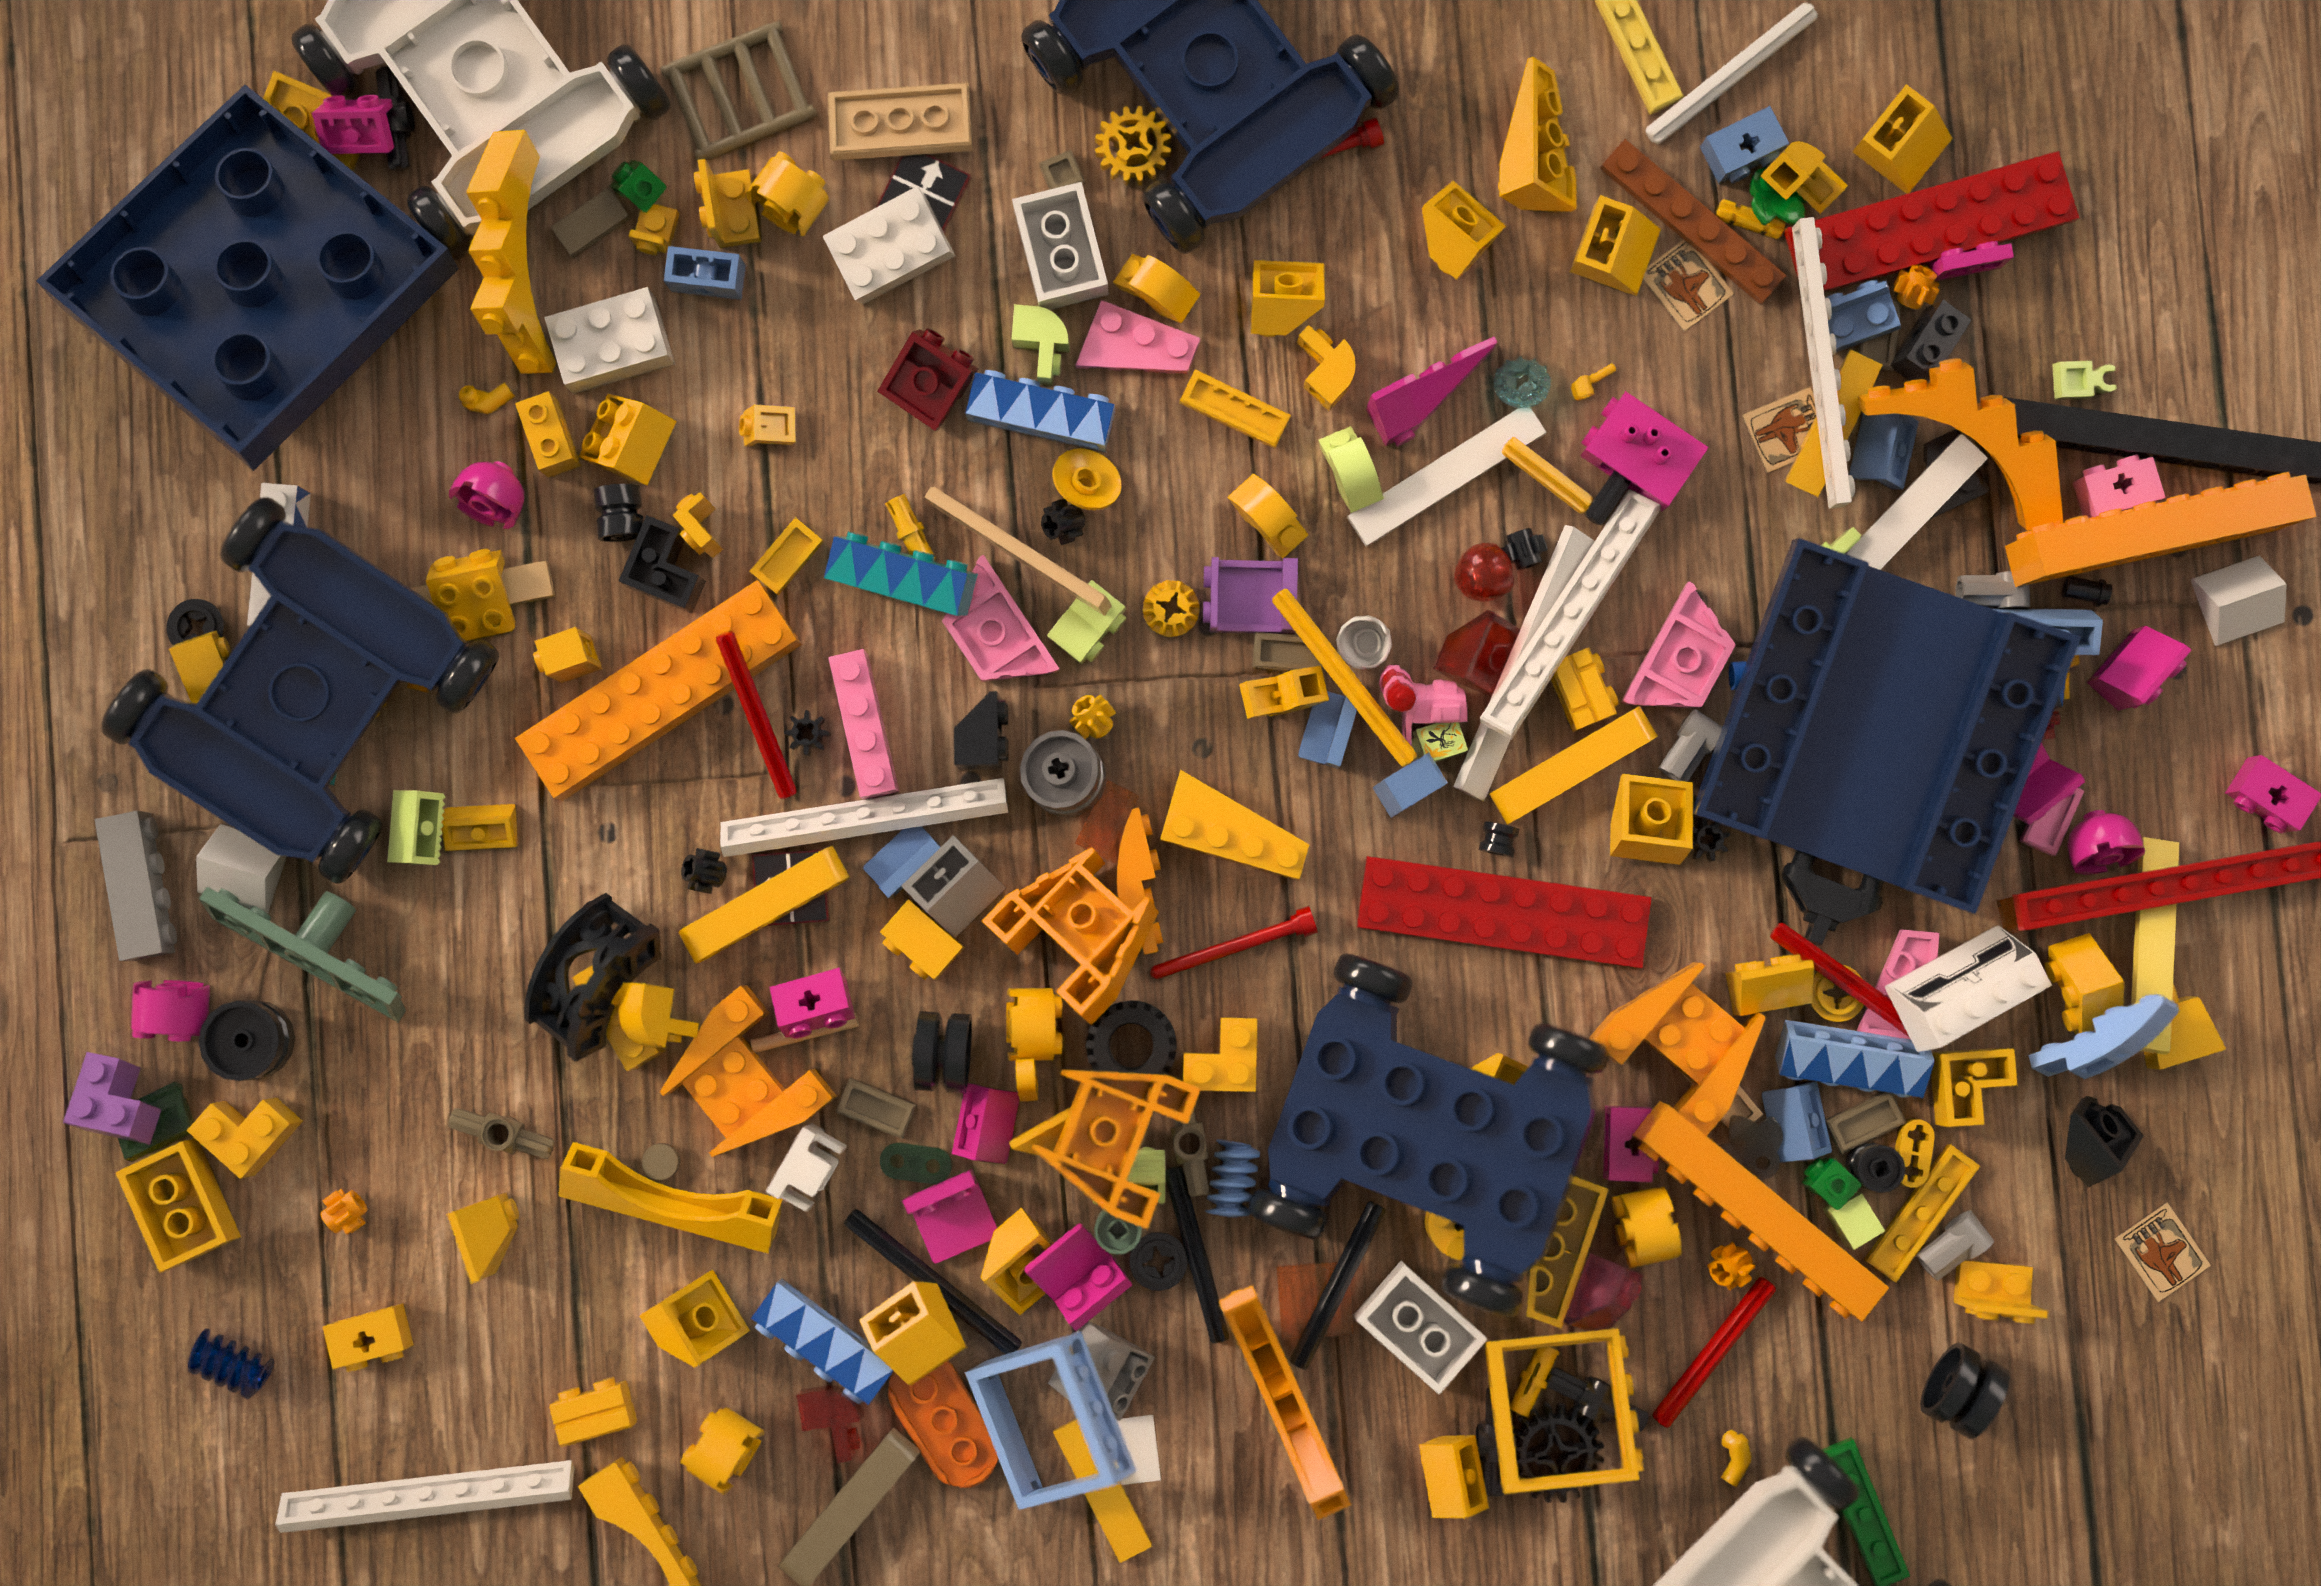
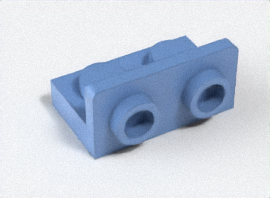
M1871 280L1859 285L1857 291L1843 296V293H1836L1826 297L1831 302L1832 315L1831 319L1828 320L1829 334L1833 333L1836 339V352L1901 329L1887 281L1878 283L1877 280Z

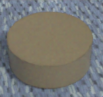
M658 1143L649 1147L642 1157L644 1172L655 1180L670 1178L677 1172L680 1166L678 1151L666 1143Z

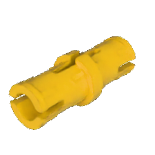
M906 494L886 502L885 506L898 530L896 535L899 540H903L909 554L913 555L914 550H919L934 555L923 532L925 527L922 522H918Z
M1551 1347L1536 1349L1527 1370H1522L1519 1376L1522 1380L1509 1404V1409L1529 1418L1530 1410L1533 1408L1541 1389H1546L1548 1385L1546 1379L1557 1355L1560 1353L1559 1351Z

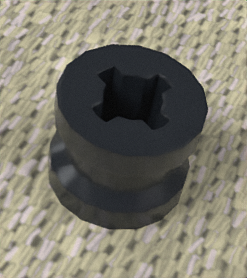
M1484 822L1485 839L1480 842L1478 850L1505 857H1514L1513 841L1518 837L1520 829L1494 822Z

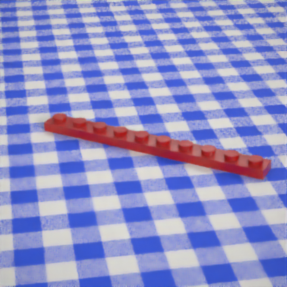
M2321 840L2012 894L2018 930H2030L2321 878Z

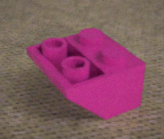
M2145 625L2132 630L2086 683L2118 711L2131 707L2135 709L2144 703L2149 705L2162 693L2163 689L2160 685L2167 677H2175L2186 666L2187 662L2183 659L2190 653L2191 649L2187 645Z

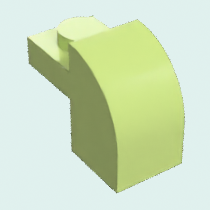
M1014 304L1011 338L1013 348L1039 350L1037 380L1040 385L1053 386V375L1060 376L1061 354H1055V351L1070 352L1066 327L1054 312L1046 308Z
M1351 426L1318 440L1321 451L1334 472L1339 493L1351 513L1384 499L1378 475L1362 438L1356 436Z

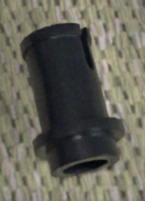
M2072 575L2067 576L2062 589V597L2093 602L2095 607H2099L2101 604L2107 605L2112 594V585L2107 584L2104 579L2096 582L2073 577Z

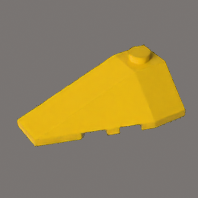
M1534 56L1527 59L1499 164V197L1520 210L1571 212L1577 210L1576 174L1574 166L1567 165L1564 148L1570 146L1568 135L1563 134L1559 125L1558 116L1562 114L1563 110L1556 75L1553 69Z

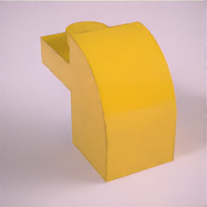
M1802 141L1792 142L1760 175L1785 200L1796 191L1819 214L1848 186L1822 161L1826 157L1825 154L1814 146Z
M1132 253L1113 281L1120 290L1144 299L1159 315L1181 324L1201 295L1182 275L1150 255L1143 258Z
M1308 325L1299 334L1297 344L1320 365L1305 379L1303 388L1330 411L1347 393L1355 373V356L1351 346L1345 339L1334 349L1331 346L1333 341L1323 330L1318 328L1315 331Z
M1254 473L1227 497L1243 519L1260 532L1273 551L1282 559L1308 536V533L1296 519L1297 514L1268 483Z
M1321 665L1291 670L1275 677L1251 680L1239 684L1247 719L1286 714L1329 701Z
M622 983L619 1019L623 1031L633 1042L643 1046L666 1047V1041L681 1043L682 1036L697 1038L699 1023L670 1018L674 989L641 983Z

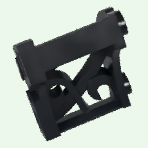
M607 893L587 902L562 925L541 954L528 985L525 997L524 1020L529 1024L537 1023L567 1047V1056L575 1062L606 1047L607 1028L615 1005L611 1002L622 986V983H631L645 969L662 959L660 929L651 923L646 926L613 902L612 897ZM615 922L618 926L613 930L611 925ZM630 933L631 935L625 939L624 937ZM596 951L592 961L594 973L586 984L578 985L570 991L568 974L572 962L580 955Z

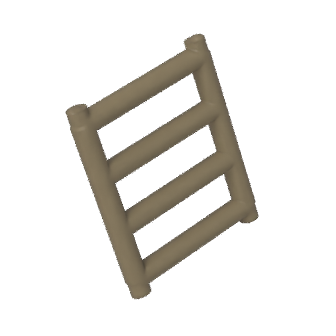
M780 21L766 24L660 67V71L665 79H670L696 144L697 150H694L697 162L701 159H712L808 121L818 115L813 105H808L780 35L783 33V26ZM768 40L795 108L794 111L775 117L748 50V47ZM733 53L737 57L763 122L745 130L741 127L715 60ZM700 66L703 67L730 136L712 143L708 139L682 74Z

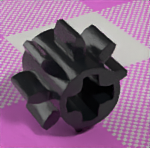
M1063 498L1052 502V506L1043 509L1045 514L1041 519V526L1044 534L1050 540L1059 538L1060 544L1065 545L1074 542L1076 537L1083 535L1081 529L1085 526V515L1081 508L1073 504L1068 505L1067 500Z
M1526 528L1506 536L1508 544L1500 548L1505 564L1515 563L1516 569L1519 571L1543 562L1540 554L1548 550L1543 534L1533 535L1532 529Z
M805 710L804 718L798 720L796 717L791 716L790 719L794 723L792 730L784 731V734L792 736L794 739L790 748L795 750L802 745L806 756H810L811 748L813 747L824 750L825 748L821 741L823 737L831 736L829 731L822 730L820 727L824 723L825 718L820 716L813 721L811 720L812 715L808 710ZM803 726L808 728L815 727L812 730V734L815 737L811 741L806 738L800 740L803 737L801 731Z
M1702 817L1698 819L1699 828L1693 827V850H1695L1693 859H1698L1702 854H1706L1707 860L1711 862L1716 859L1715 851L1722 853L1728 851L1723 843L1724 838L1729 837L1730 833H1723L1719 828L1721 823L1714 821L1711 825H1708L1706 818ZM1705 834L1712 835L1714 842L1701 844L1700 837L1705 836Z
M697 848L695 855L690 854L684 859L681 875L684 881L689 882V890L711 894L712 887L718 888L723 884L727 868L723 861H719V852Z

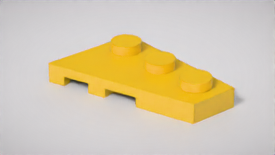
M273 70L263 99L320 144L312 112L323 103L325 98L331 97V95ZM360 153L332 155L353 171Z

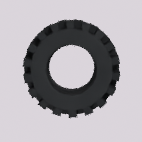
M1137 1000L1121 1001L1111 1005L1090 1026L1086 1040L1087 1058L1093 1071L1167 1075L1175 1061L1177 1052L1176 1035L1171 1022L1165 1014L1153 1005ZM1127 1024L1142 1026L1150 1033L1153 1040V1052L1150 1058L1138 1067L1123 1066L1111 1054L1110 1041L1114 1032Z

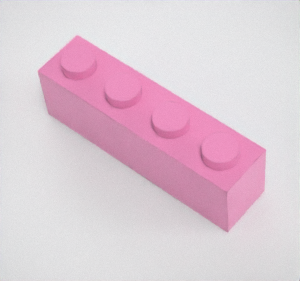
M861 649L828 657L860 798L866 800L898 793V783L868 653Z

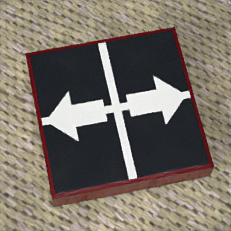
M928 154L901 156L876 208L918 186L925 194L945 233L971 180V175Z
M821 850L752 855L754 888ZM828 892L767 926L830 921Z

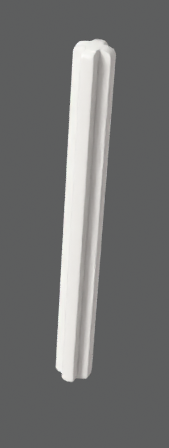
M1807 3L1801 4L1650 124L1645 130L1649 140L1655 144L1663 142L1814 22L1817 18L1814 7Z

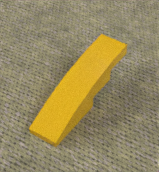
M1849 349L1839 368L1841 388L1837 391L1838 402L1843 404L1846 414V422L1842 426L1843 440H1848L1861 413L1858 395L1868 394V389L1873 387L1883 365ZM1816 416L1800 446L1801 450L1785 482L1818 497L1825 485V476Z

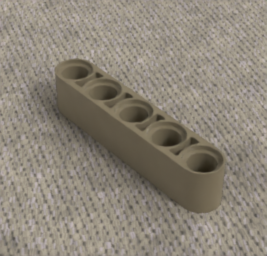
M892 1427L792 1547L778 1567L800 1586H810L910 1466L921 1450Z

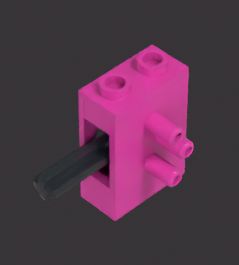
M1625 391L1619 400L1615 397L1611 398L1601 413L1606 418L1599 429L1592 426L1581 442L1586 448L1580 456L1610 476L1585 512V516L1597 525H1602L1627 488L1660 504V511L1663 512L1670 505L1709 448Z

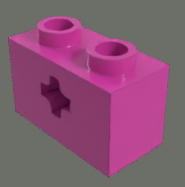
M2263 755L2248 757L2225 794L2234 799L2233 804L2246 813H2256L2265 819L2263 823L2268 828L2281 834L2284 832L2300 831L2321 799L2320 792Z
M840 968L769 987L778 1028L786 1038H803L809 1036L812 1030L823 1027L828 1029L844 1026L848 1020L855 1019L847 979ZM813 1002H816V1003H815V1009L812 1010V1011H809V1010L812 1009V1003H813Z
M1605 1105L1603 1178L1609 1181L1652 1182L1653 1174L1658 1173L1659 1158L1654 1162L1641 1152L1637 1146L1633 1147L1631 1154V1149L1626 1148L1624 1144L1625 1141L1631 1140L1632 1134L1653 1108Z

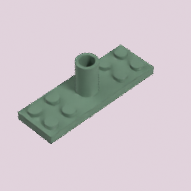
M206 887L199 897L210 917L216 922L397 1023L405 1014L406 1009L401 1001L402 996L396 992L398 988L396 985L380 976L377 980H374L365 975L366 969L353 960L347 959L344 963L328 954L356 912V909L341 897L325 891L295 935L270 922L272 917L258 907L252 906L249 910L238 904L240 899L223 888L216 892Z

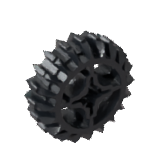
M1545 1402L1542 1406L1544 1414L1539 1415L1538 1411L1533 1407L1530 1410V1414L1533 1417L1530 1421H1527L1522 1415L1517 1418L1520 1424L1524 1426L1522 1430L1515 1428L1513 1432L1516 1438H1518L1514 1447L1516 1451V1464H1518V1478L1537 1477L1529 1470L1527 1463L1536 1462L1537 1465H1549L1553 1475L1566 1474L1568 1462L1579 1458V1454H1582V1458L1573 1473L1598 1471L1592 1467L1593 1464L1604 1463L1603 1456L1594 1453L1604 1448L1602 1441L1593 1440L1599 1435L1600 1431L1597 1427L1587 1428L1591 1419L1585 1415L1578 1419L1579 1412L1576 1407L1570 1408L1565 1415L1566 1408L1564 1403L1558 1402L1555 1413H1552L1550 1404ZM1556 1424L1566 1425L1575 1429L1582 1442L1574 1443L1572 1440H1561L1556 1430ZM1545 1427L1543 1429L1544 1438L1542 1442L1537 1446L1530 1447V1451H1527V1446L1532 1436L1538 1430ZM1553 1440L1560 1450L1563 1451L1562 1454L1558 1453L1560 1457L1556 1459V1464L1547 1454V1451H1551L1549 1448L1554 1445ZM1584 1485V1487L1590 1490L1592 1485ZM1578 1486L1544 1490V1500L1547 1503L1552 1502L1554 1493H1557L1561 1503L1567 1501V1491H1570L1576 1499L1581 1495L1577 1489ZM1543 1490L1530 1491V1495L1537 1499Z

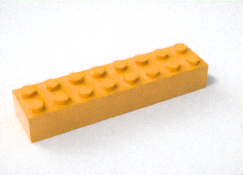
M2285 472L2267 477V480L2259 482L2256 479L2243 481L2227 489H2223V486L2201 491L2200 494L2189 496V493L2182 494L2157 504L2155 501L2135 505L2133 509L2125 511L2117 508L2099 513V516L2088 518L2085 515L2066 520L2065 523L2054 526V523H2047L2033 527L2031 531L2017 534V541L2005 546L2015 587L2278 531L2315 518L2317 516L2307 477L2302 475L2291 478L2290 472Z
M758 580L515 738L554 799L566 800L734 690L735 687L716 642L718 635L729 631L734 632L752 677L802 645L766 588Z

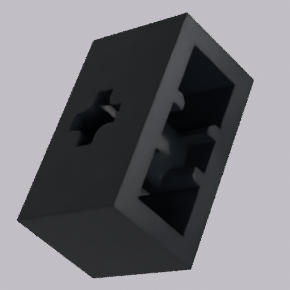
M1945 300L1925 308L1896 353L1890 366L1909 381L1917 379L1930 381L1929 369L1939 367L1940 361L1947 360L1971 322V319Z

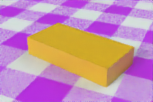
M795 517L749 572L779 596L824 541Z

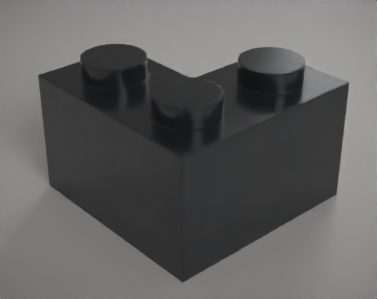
M646 515L618 581L627 588L692 614L706 581L697 574L675 566L685 542L679 534L682 530Z

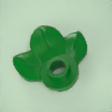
M1766 168L1757 170L1751 177L1749 190L1753 197L1751 202L1752 210L1760 223L1767 225L1776 216L1794 226L1799 219L1805 218L1803 203L1807 201L1796 191L1785 200L1760 176Z

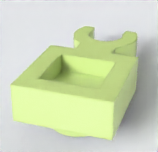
M2067 361L2052 364L2055 400L2087 399L2094 396V391L2104 394L2117 389L2116 385H2107L2103 380L2104 374L2115 371V366L2104 365L2093 370L2092 361Z

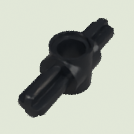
M382 66L375 72L379 99H392L393 107L386 113L394 148L387 153L388 166L393 171H404L410 167L406 139L411 137V132L415 131L413 111L409 101L400 97L399 83L396 76L388 66Z
M1557 1367L1552 1368L1546 1379L1548 1388L1574 1400L1573 1406L1578 1409V1412L1597 1422L1605 1424V1422L1608 1423L1611 1419L1616 1421L1610 1384L1591 1375L1581 1380ZM1629 1403L1630 1411L1635 1410L1637 1413L1639 1432H1642L1648 1423L1649 1414Z
M1487 1387L1485 1420L1480 1421L1476 1425L1475 1436L1480 1460L1484 1461L1483 1478L1486 1494L1491 1497H1500L1504 1493L1502 1491L1490 1388ZM1512 1425V1432H1514L1515 1426ZM1513 1434L1514 1447H1515V1446H1516V1436Z

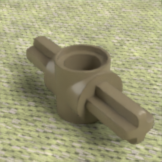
M455 1108L449 1117L448 1126L451 1129L478 1137L479 1144L485 1145L493 1151H503L514 1155L519 1150L548 1159L554 1149L555 1141L552 1138L525 1130L524 1123L518 1122L510 1116H500L489 1112L485 1117L464 1109ZM499 1123L505 1125L509 1131V1137L505 1143L499 1142L494 1135V1130Z
M1193 1108L1188 1124L1174 1120L1175 1127H1171L1170 1130L1177 1164H1183L1188 1194L1191 1197L1206 1195L1210 1191L1204 1159L1209 1158L1203 1124L1202 1122H1196ZM1186 1133H1194L1200 1139L1199 1148L1192 1153L1184 1152L1179 1146L1181 1136Z

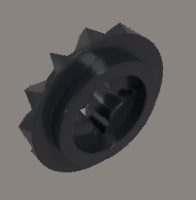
M189 599L178 604L172 610L167 620V635L171 644L175 645L200 636L195 633L189 635L193 626L188 617L198 622L206 620L205 624L201 627L204 632L203 635L217 630L219 637H224L223 631L226 623L220 613L221 610L202 599Z
M1151 1232L1140 1238L1139 1243L1132 1249L1130 1269L1140 1285L1150 1290L1163 1291L1174 1287L1181 1281L1187 1269V1255L1181 1242L1172 1235ZM1154 1246H1157L1161 1256H1174V1259H1169V1262L1164 1263V1276H1160L1156 1266H1143V1263L1153 1259Z

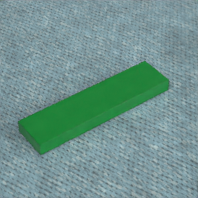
M1850 1437L1823 1448L1822 1450L1858 1487V1499L1847 1510L1842 1512L1873 1586H1889L1911 1577L1854 1439Z

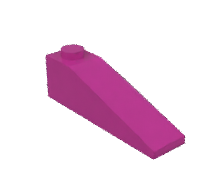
M1495 336L1457 353L1450 359L1452 363L1447 366L1444 362L1439 361L1430 365L1427 370L1419 375V379H1416L1414 374H1410L1371 394L1366 411L1385 446L1395 442L1398 447L1412 440L1415 437L1414 432L1420 428L1494 350L1498 343Z

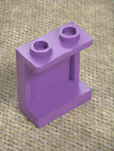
M1212 557L1211 566H1204V588L1211 589L1210 602H1203V623H1210V632L1217 633L1261 632L1295 634L1294 629L1273 604L1272 599L1277 593L1286 588L1297 600L1298 558H1283V561L1219 560V557Z

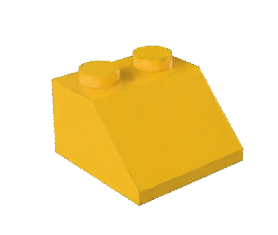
M1622 774L1611 819L1610 856L1680 865L1693 849V782Z

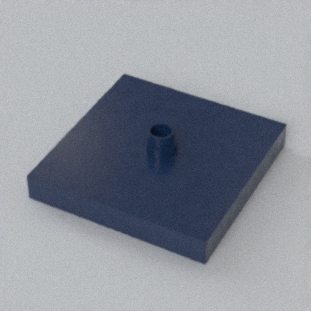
M244 85L40 276L36 282L59 307L254 471L459 268L446 246L247 85Z

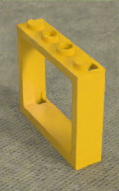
M1619 1328L1484 1343L1503 1493L1639 1480L1638 1471H1643V1455L1641 1448L1635 1449L1633 1433H1639L1636 1411H1630L1628 1396L1634 1394L1631 1373H1625L1623 1358H1628V1346L1626 1347L1625 1335L1620 1336ZM1605 1341L1622 1468L1518 1479L1502 1352Z

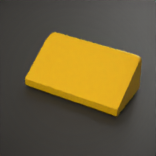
M515 804L447 807L444 809L441 831L443 832L442 837L445 851L517 847Z

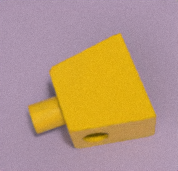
M2173 982L2172 1001L2178 1005L2179 1012L2171 1021L2170 1053L2164 1055L2144 1051L2146 1066L2149 1069L2161 1070L2226 1050L2201 999L2198 996L2178 998Z

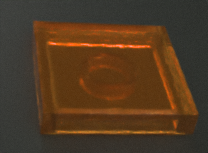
M1338 1261L1276 1266L1282 1340L1300 1339ZM1351 1283L1324 1337L1354 1335Z

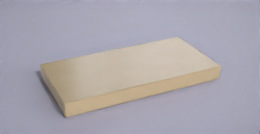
M968 83L828 92L830 156L832 161L973 151Z

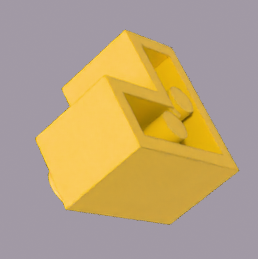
M2090 933L2048 946V962L2045 963V970L2052 983L2057 982L2062 989V995L2065 1000V1011H2062V1019L2065 1027L2069 1032L2074 1031L2076 1035L2087 1031L2096 1032L2093 1018L2105 1015L2104 1012L2109 1008L2124 1006L2123 979Z
M1220 1017L1219 1053L1183 1052V1082L1200 1088V1091L1256 1092L1257 1018Z
M2000 1047L1932 1052L1935 1060L1931 1071L1935 1125L1945 1127L1984 1125L1981 1088L2018 1085L2014 1049Z
M278 1098L263 1099L247 1118L242 1116L227 1101L211 1103L188 1128L187 1132L235 1175L243 1179L255 1176L301 1125L303 1120Z

